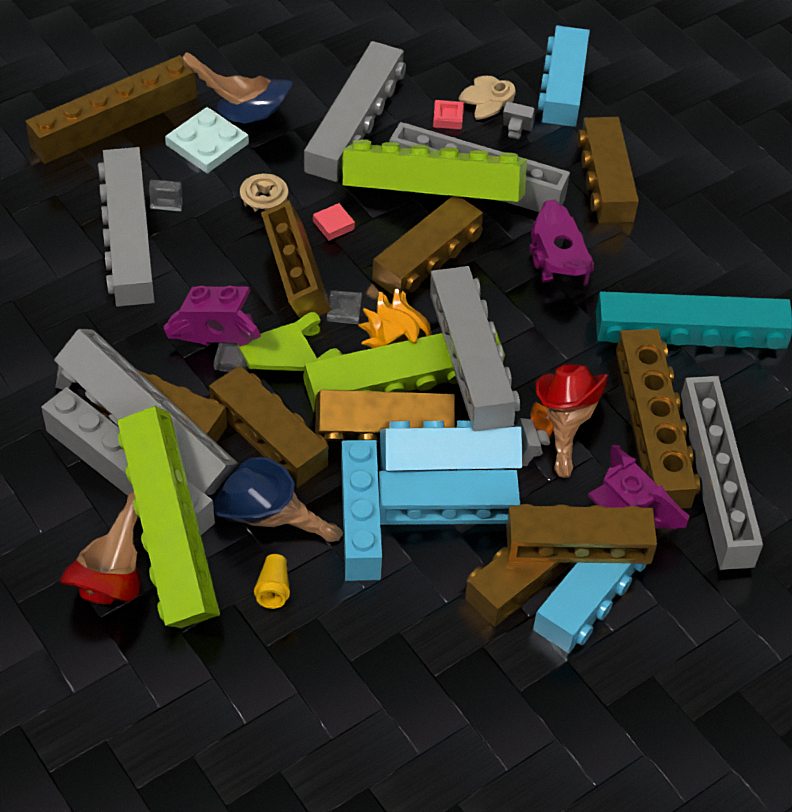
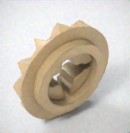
M272 174L253 175L247 178L240 187V199L243 200L245 207H252L254 212L260 209L268 210L287 201L288 187L281 178ZM259 192H262L263 194L269 193V197H266L265 195L259 196Z

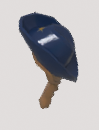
M188 52L183 55L184 65L197 73L200 79L205 80L207 87L213 88L217 94L223 97L217 103V112L229 121L248 123L267 119L278 109L293 85V81L270 79L262 76L253 79L238 75L225 77L214 73Z
M250 457L236 467L221 487L214 501V514L228 521L265 527L290 524L307 532L316 533L328 542L339 541L343 535V531L336 524L322 520L298 500L294 493L295 482L287 469L268 457Z

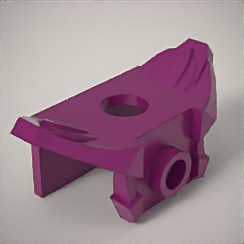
M556 199L545 201L532 227L531 236L533 243L530 245V253L533 254L535 268L540 269L542 272V283L551 282L553 274L559 273L579 275L583 286L588 285L590 272L594 270V263L591 254L588 253L584 244L582 233L578 230L573 217L570 216L567 209L559 205ZM564 238L567 249L558 248L554 241Z
M192 287L180 310L175 312L169 318L168 323L163 326L169 339L196 342L207 346L210 342L238 343L241 346L261 337L251 314H244L241 311L251 291L250 287Z
M612 445L610 451L611 467L603 482L605 484L590 492L588 497L596 505L604 507L625 508L628 506H638L640 508H653L655 529L658 527L667 529L686 528L690 515L684 512L672 500L662 485L658 486L635 463L636 459L626 454L619 445Z

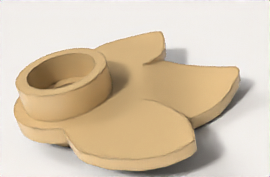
M481 76L474 79V86L464 89L459 96V101L476 105L475 118L479 120L497 114L502 107H505L506 101L512 103L516 90L509 81H499L493 76Z

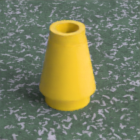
M271 554L266 557L254 588L257 602L265 608H279L284 605L290 596L287 560L282 555Z

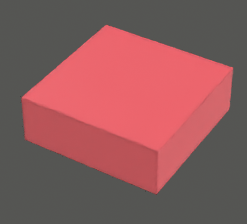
M435 100L433 127L462 129L464 102Z
M339 203L313 214V222L329 241L355 229V221Z

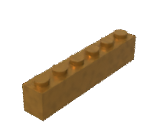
M179 55L25 120L30 147L41 161L46 164L197 98L196 74L184 65L183 57Z

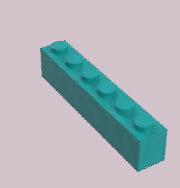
M600 292L596 308L597 341L618 343L621 330L659 329L661 341H665L666 344L787 349L792 337L790 299Z

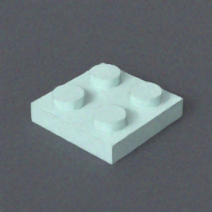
M206 107L167 134L165 140L167 146L204 172L209 173L248 145L249 135Z

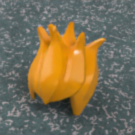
M399 289L394 291L392 304L389 303L383 292H379L377 313L363 308L369 322L358 324L370 336V339L361 342V344L371 348L408 340L416 344L417 338L430 336L432 332L427 319L407 303L406 293L402 291L400 295Z

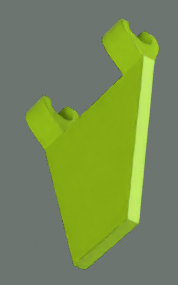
M315 312L304 315L294 323L261 333V337L247 344L239 346L236 343L249 369L304 371L305 363L342 355L338 349L333 348L318 358L315 356L304 335L313 336L320 332L318 325L320 317Z

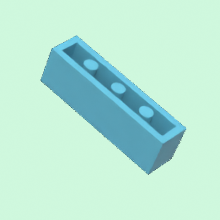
M556 26L555 37L549 36L547 53L552 55H546L544 72H549V74L543 73L541 91H546V93L540 92L538 110H543L542 122L576 127L589 30Z
M410 421L389 422L388 429H380V470L522 468L521 427L510 426L473 432L470 421H457V428H444V421H423V428H410Z
M376 440L342 441L341 470L345 581L381 580L382 548Z
M501 468L492 470L379 471L378 475L380 525L507 524L509 506L520 505L517 470Z
M577 563L536 612L533 630L569 654L577 643L582 646L587 641L593 631L591 625L598 618L602 621L607 616L613 605L611 600L615 595L622 596L632 582L631 575L635 570L641 572L647 564Z

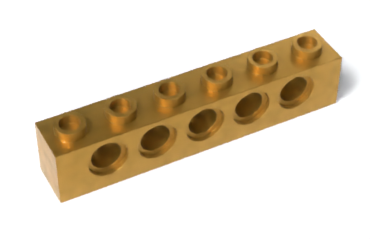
M659 329L621 330L616 354L642 470L658 486L662 485L667 494L681 509L691 508L695 495L700 493V478L698 474L693 473L692 469L694 460L693 450L691 446H687L685 440L687 426L685 419H680L679 415L680 397L678 392L674 393L673 368L667 366V344L665 341H661Z

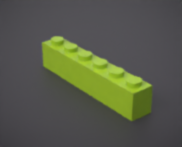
M355 140L351 145L343 149V185L512 202H519L526 192L527 159L518 158V154L501 153L499 156H491L484 150H472L468 154L458 153V149L452 147L441 148L440 151L429 150V146L413 145L411 148H401L400 144L395 142L382 143V146L371 145L369 140Z
M495 329V333H496L495 343H496V344H501V342H500V340H499V337H498V334H497V331H496V329ZM442 333L417 338L416 344L408 340L308 362L304 365L303 375L313 412H316V394L320 390L405 393L415 389L426 391L432 389L437 384L446 382L451 384L458 383Z
M153 406L118 419L117 422L120 430L118 442L125 452L128 464L125 468L126 476L133 485L135 494L133 506L137 516L141 519L143 528L141 540L145 550L149 553L151 562L149 574L152 583L157 587L160 600L157 607L161 619L165 622V626L184 628L219 616L220 612L171 413Z

